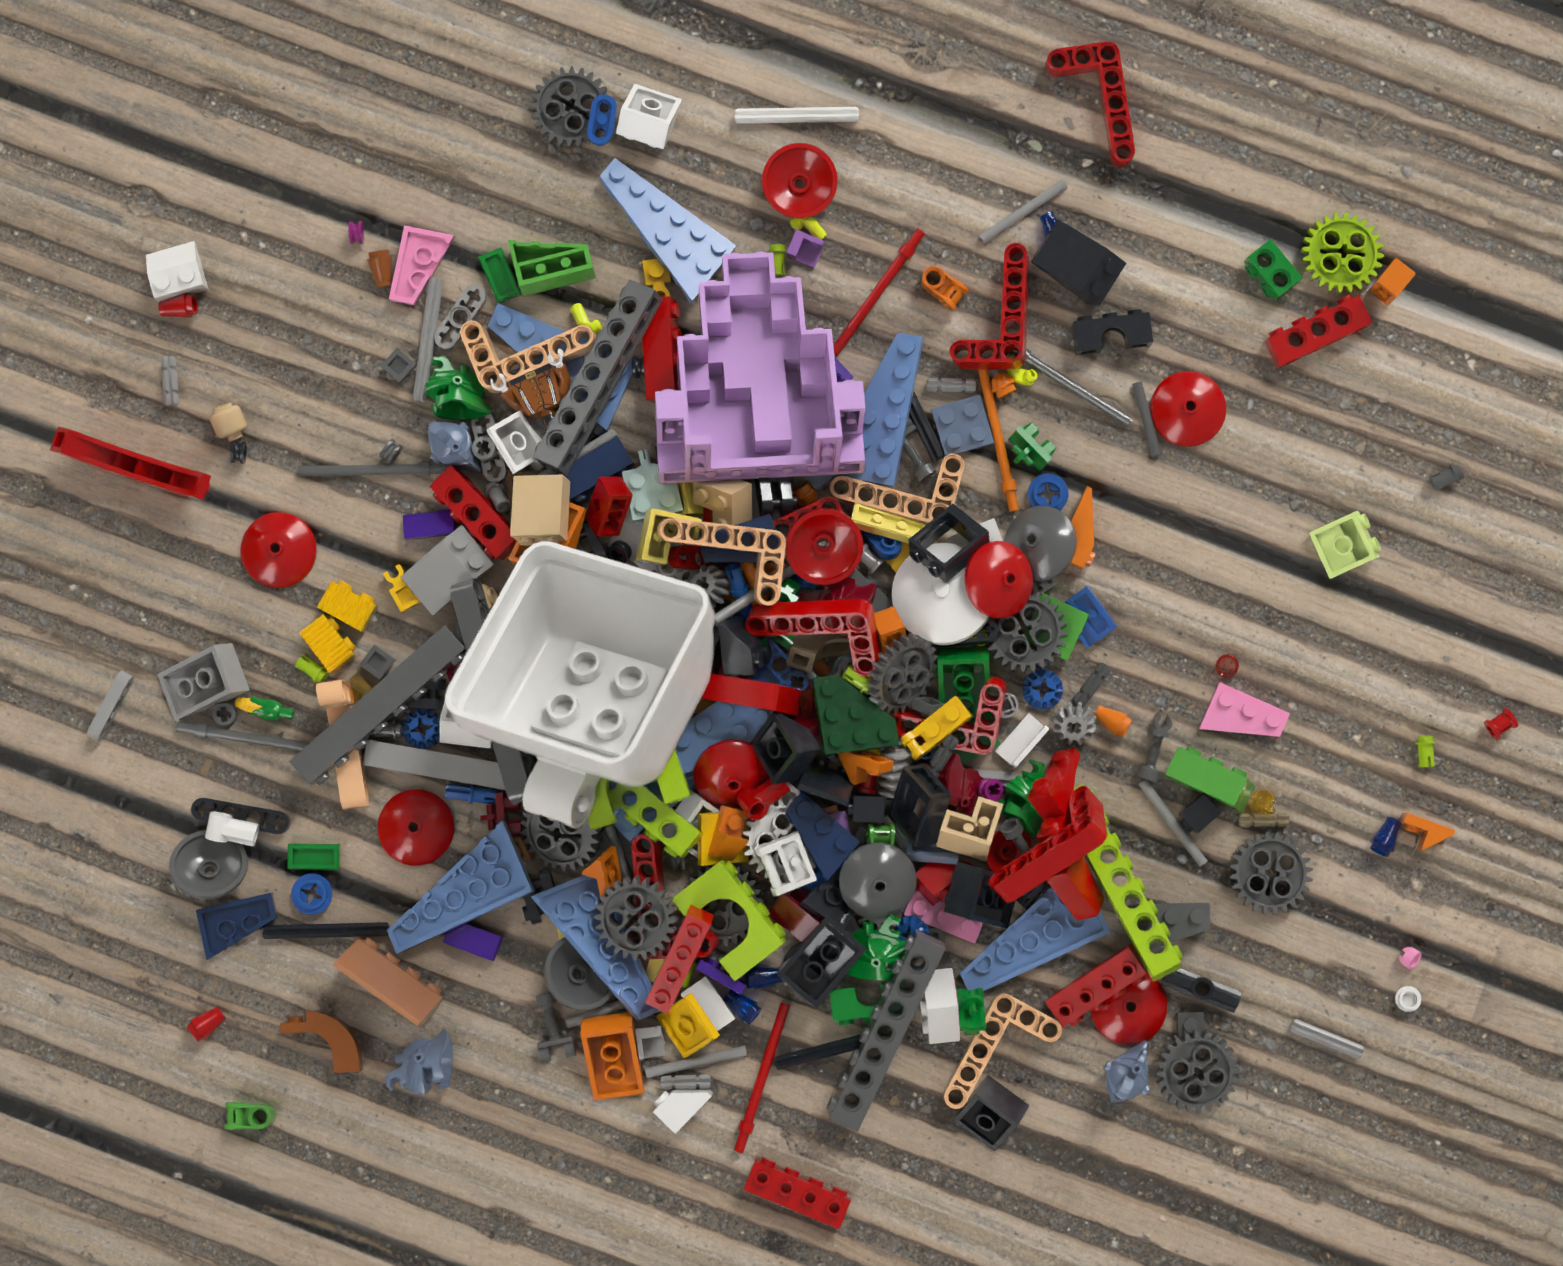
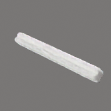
M858 107L736 109L734 112L735 123L857 122L859 120Z

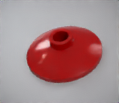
M998 830L994 834L986 863L992 871L996 872L1022 854L1014 841L1007 840L1002 832ZM1023 830L1021 835L1031 849V839L1028 833Z

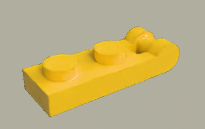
M954 696L916 728L905 734L900 741L904 747L908 746L912 752L910 755L917 761L973 716L961 700ZM920 736L926 741L921 746L916 741Z

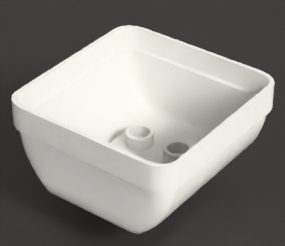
M541 541L526 549L520 557L453 677L446 692V705L457 726L463 730L469 731L480 738L537 757L538 761L528 778L523 793L524 810L534 815L545 816L552 821L563 822L565 825L573 828H580L592 811L595 801V787L601 777L627 786H642L660 777L710 681L713 661V625L715 622L710 600L705 590L694 584L553 542Z

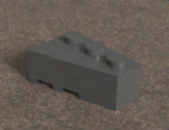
M1155 903L1158 914L1155 916L1159 923L1164 922L1171 934V936L1167 937L1170 943L1210 929V903ZM1129 904V908L1132 909L1139 906V904ZM1144 920L1137 927L1141 931H1148L1151 929L1152 924ZM1154 943L1153 945H1151L1150 950L1161 947L1163 945L1160 943Z

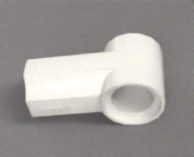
M210 812L205 834L206 839L216 842L231 841L249 846L255 845L259 833V824L232 818L233 816L222 812Z

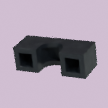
M1142 309L1130 310L1127 312V315L1118 316L1116 312L1106 313L1102 315V318L1092 319V316H1081L1072 324L1075 356L1100 353L1103 349L1102 335L1108 331H1116L1122 335L1125 349L1148 347L1153 343L1150 313H1143Z

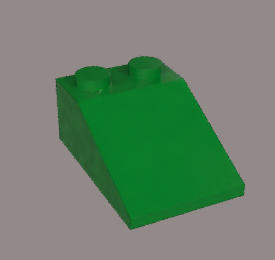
M989 647L938 648L939 701L945 704L954 696H957L973 716L968 721L975 723L980 693L985 682L990 678ZM983 712L984 717L987 720H991V712Z

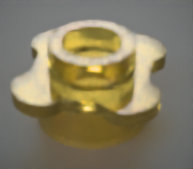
M1258 790L1251 794L1252 804H1250V809L1253 812L1267 814L1275 812L1273 803H1275L1276 798L1271 792Z

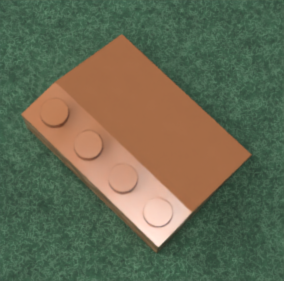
M369 937L365 940L358 938L333 964L335 968L417 1026L427 1023L445 998L440 994L441 988L432 982H429L428 985L419 979L421 977L420 973L411 967H408L407 970L399 965L401 961L390 952H387L386 955L378 950L380 945Z

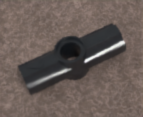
M1181 968L1163 977L1161 983L1163 986L1235 1013L1242 994L1241 991ZM1204 981L1208 986V990L1204 995L1199 996L1195 991V986L1198 982Z

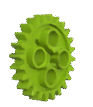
M1335 212L1332 220L1325 215L1323 217V224L1316 221L1314 223L1316 230L1310 228L1307 231L1312 238L1305 237L1302 241L1308 245V247H1303L1300 252L1307 254L1306 257L1302 258L1301 263L1309 264L1304 272L1312 271L1313 275L1310 281L1318 278L1320 281L1317 287L1320 288L1323 284H1326L1328 293L1333 287L1336 288L1337 295L1342 292L1343 288H1345L1347 294H1350L1352 286L1357 291H1360L1362 289L1361 282L1368 286L1371 283L1369 277L1375 278L1378 275L1373 269H1380L1382 267V264L1377 262V260L1384 257V254L1378 253V250L1382 249L1384 244H1376V240L1381 235H1372L1371 232L1375 226L1366 228V218L1361 223L1357 222L1358 214L1349 219L1348 212H1345L1342 218H1339L1338 213ZM1325 235H1333L1336 238V244L1329 245L1326 243ZM1350 237H1358L1362 243L1361 247H1354L1350 243ZM1341 248L1343 249V253L1347 254L1344 258H1341L1340 253H1336ZM1320 250H1324V251H1328V252H1332V253L1322 254V253H1320ZM1364 253L1365 256L1361 257L1353 254ZM1323 260H1331L1335 266L1334 270L1324 268ZM1351 261L1356 262L1360 267L1359 272H1352L1348 267V263Z

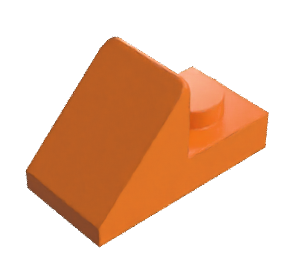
M868 750L860 753L856 751L838 754L853 785L866 782L868 774L880 776L881 773L892 771L893 760Z
M721 805L708 852L709 856L733 861L747 845L749 840L741 837L747 817L743 810Z
M1402 813L1399 823L1405 825L1404 829L1409 832L1419 834L1420 831H1423L1417 851H1422L1453 836L1456 831L1409 813Z
M612 845L581 872L582 875L597 879L600 896L602 894L608 895L606 888L609 886L614 887V882L620 880L623 884L616 847Z

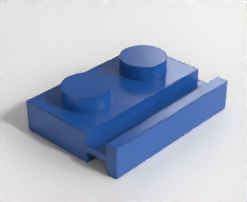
M1088 585L1064 602L1090 614L1079 637L1086 648H1089L1118 627Z

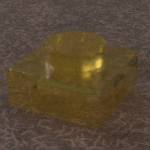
M356 673L349 679L354 684L350 688L360 699L372 689L370 684L359 673Z

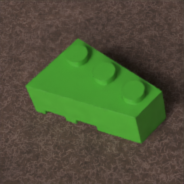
M508 240L522 296L596 278L587 244H541L537 241L523 243L516 242V240Z
M1189 746L1186 749L1178 747L1165 775L1169 779L1198 793L1205 794L1218 803L1222 802L1235 808V811L1243 814L1255 789L1253 783L1246 778L1247 773L1235 767L1232 768V771L1223 767L1224 763L1213 757H1210L1209 760L1200 757L1201 752Z

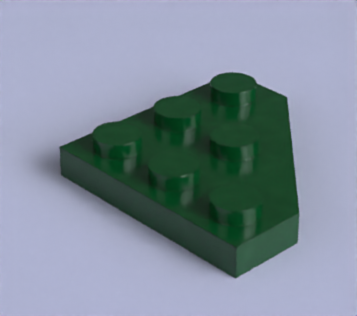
M839 675L811 679L823 756L899 745L895 719L884 710H880L879 706L870 701Z

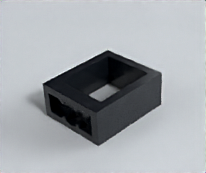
M952 503L908 539L909 554L916 563L924 565L933 577H939L947 583L966 567L969 558L979 547L990 542L989 531ZM952 528L970 543L946 563H943L930 553L927 548Z
M925 764L903 767L888 817L914 847L936 844L952 794ZM918 796L926 804L921 819L914 812Z

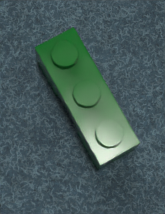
M906 980L901 981L899 984L901 988L907 989ZM880 983L881 992L885 983ZM855 987L833 989L829 993L833 1022L838 1021L839 1026L854 1024V1019L864 1018V1022H872L873 1019L870 1018L871 1012L876 1004L880 1005L884 996L880 995L879 1000L873 1005H863L856 998ZM894 1002L889 1005L888 1009L896 1012L902 1008V1005Z

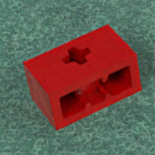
M598 477L585 516L596 537L620 535L633 497L622 477Z

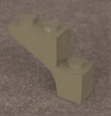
M842 634L796 635L786 665L810 673L814 664L824 657L852 655L849 637Z

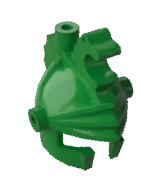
M444 355L433 358L431 365L439 366L440 368L434 369L432 376L428 378L429 382L425 383L427 388L424 391L436 402V404L431 406L436 417L448 420H474L492 413L493 408L482 398L485 394L484 387L481 386L477 376L473 372H469V366L461 365L459 371H455L454 367L451 366L452 363Z
M1030 759L1029 763L1033 767L1032 771H1022V777L1017 775L1015 779H1012L1005 787L1007 793L1006 801L1000 798L999 803L1003 804L1001 813L1007 819L1017 818L1023 830L1028 835L1037 838L1043 819L1028 800V796L1035 780L1043 778L1045 764Z
M890 914L888 918H885L879 930H874L873 922L865 921L863 922V928L861 927L858 931L853 932L852 937L867 950L847 974L860 979L892 980L894 973H892V970L886 971V968L893 969L898 958L902 959L905 950H903L905 941L898 938L901 931L892 928V924L899 925L901 922L900 917Z

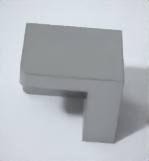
M662 1025L635 1029L639 1060L664 1056L666 1054Z

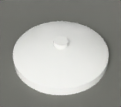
M937 543L930 545L927 550L940 561L946 563L964 547L951 543ZM910 556L905 559L893 581L892 603L905 629L914 636L917 634L935 645H951L967 640L985 625L989 617L979 612L973 606L965 589L964 575L966 567L945 583L939 577H933L924 565L916 563Z

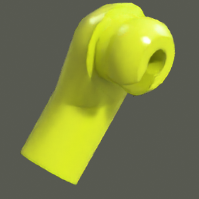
M813 217L805 219L793 218L790 220V225L795 231H800L804 227L813 237L823 239L827 235Z
M577 303L571 306V313L578 326H587L595 334L602 330L599 320H594L590 323L582 304Z
M1006 369L1007 373L1017 384L1029 386L1034 384L1038 377L1034 369Z

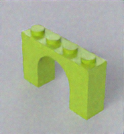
M676 747L664 771L657 778L666 805L692 797ZM602 777L595 787V801L588 817L592 830L618 822L609 795L611 780Z
M722 859L673 897L672 901L684 916L690 905L701 909L716 899L732 900L744 909L749 921L747 936L742 943L719 960L733 980L736 981L786 942L784 938L786 933L777 922L773 924L768 917L770 912L762 902H756L752 896L754 894L752 888L746 882L742 883L736 876L738 871L730 861L726 863Z

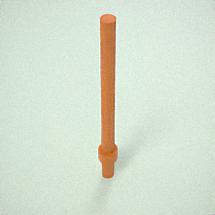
M978 369L1003 481L1000 483L1002 493L1006 495L1009 512L1019 511L1015 493L1017 485L1011 475L988 369Z

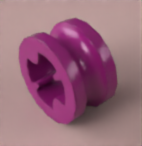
M353 221L349 222L350 244H354L356 241L364 244L363 222L359 221L358 224H354Z
M985 778L978 785V795L982 798L996 802L1004 793L1003 784L998 779ZM990 785L993 786V787L991 788V789H993V793H992V794H989V792H991V791L988 790V788H989Z

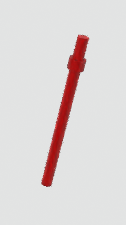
M917 228L906 244L903 243L897 251L899 253L834 343L835 356L840 354L906 260L912 258L916 252L914 249L925 235L922 230Z
M782 1002L774 1021L744 1119L740 1120L737 1129L739 1134L734 1151L739 1153L744 1152L749 1134L753 1133L755 1126L753 1121L790 1005Z

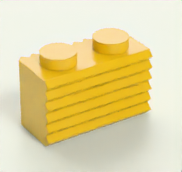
M339 580L338 584L331 581L317 608L364 633L379 607L374 604L375 598L364 592L360 596L351 591L353 586L342 580Z
M323 614L300 631L299 634L327 671L334 674L357 656L353 651L356 649V646L348 636L342 637L338 631L341 626L333 616L328 618Z

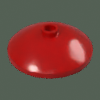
M806 143L789 144L778 149L768 159L762 173V188L768 203L780 214L795 219L810 218L824 211L832 202L838 185L837 171L831 158L820 148ZM802 181L805 185L799 189L795 186V183Z
M1182 371L1168 376L1158 385L1151 399L1150 413L1155 429L1165 440L1178 446L1194 447L1208 442L1220 431L1226 417V401L1222 390L1211 378L1199 372ZM1192 402L1195 409L1192 411L1188 410L1186 403Z
M829 508L815 509L799 517L791 526L786 538V555L790 566L802 579L819 585L834 584L851 575L859 565L863 554V538L856 523L845 513ZM822 538L827 539V544L824 546L818 544Z
M274 512L259 517L247 528L241 541L240 553L246 571L255 581L271 588H286L299 583L310 573L316 561L317 544L312 530L303 520L289 513ZM274 544H279L280 550L277 553L272 552Z
M1004 541L986 543L979 547L967 562L964 575L965 589L973 606L982 614L991 618L1011 617L1023 609L1032 593L1033 573L1030 563L1025 554L1011 543Z
M737 739L723 740L706 748L696 760L693 770L696 790L704 800L717 807L723 805L739 808L737 796L743 789L748 787L756 789L770 779L754 753L753 746L747 741ZM733 781H734V782H737V783L734 784V785H730V784H729L730 782H733Z
M421 789L406 790L393 796L383 807L378 819V837L384 850L396 861L411 866L426 865L440 858L449 848L454 836V818L448 805L436 794ZM413 822L418 824L416 832H411L409 829L410 824Z
M1148 972L1145 974L1147 978L1136 986L1133 983L1125 987L1126 992L1114 1000L1112 997L1104 1000L1105 1006L1094 1013L1090 1010L1097 1029L1108 1039L1126 1045L1139 1044L1152 1038L1162 1027L1167 1014V998L1158 980L1153 982ZM1128 1002L1135 1004V1009L1131 1012L1126 1009Z

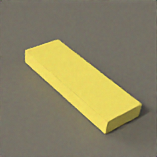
M857 503L854 504L851 519L856 523L859 530L908 544V539L928 524Z

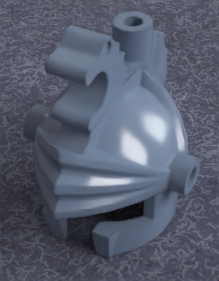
M434 421L429 423L428 439L432 451L430 458L435 463L442 462L477 474L483 471L480 459L472 451L473 444L468 433L470 428L464 422H461L460 425L451 422Z
M446 1029L442 1030L438 1036L430 1041L423 1038L408 1043L406 1048L402 1050L403 1053L395 1055V1063L402 1064V1066L389 1072L384 1077L386 1086L390 1091L394 1090L393 1086L396 1082H400L399 1084L403 1090L408 1087L409 1092L414 1091L415 1094L422 1093L423 1095L427 1094L432 1085L440 1083L438 1084L439 1090L450 1087L453 1048Z
M1147 1041L1135 1045L1114 1061L1110 1062L1108 1060L1103 1070L1106 1071V1089L1112 1103L1126 1101L1139 1094L1145 1096L1148 1093L1150 1086L1147 1085V1055L1149 1048Z

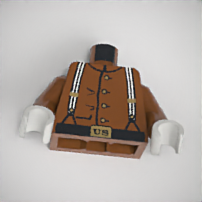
M558 349L560 358H553L549 351L547 357L549 364L508 381L509 386H506V379L503 374H498L500 379L503 380L499 385L494 384L493 380L490 379L492 388L500 391L499 394L511 409L516 412L520 410L524 416H529L533 420L542 417L546 428L549 422L554 419L556 411L559 410L561 400L566 397L571 386L569 372L566 364L562 362L564 352L561 349Z

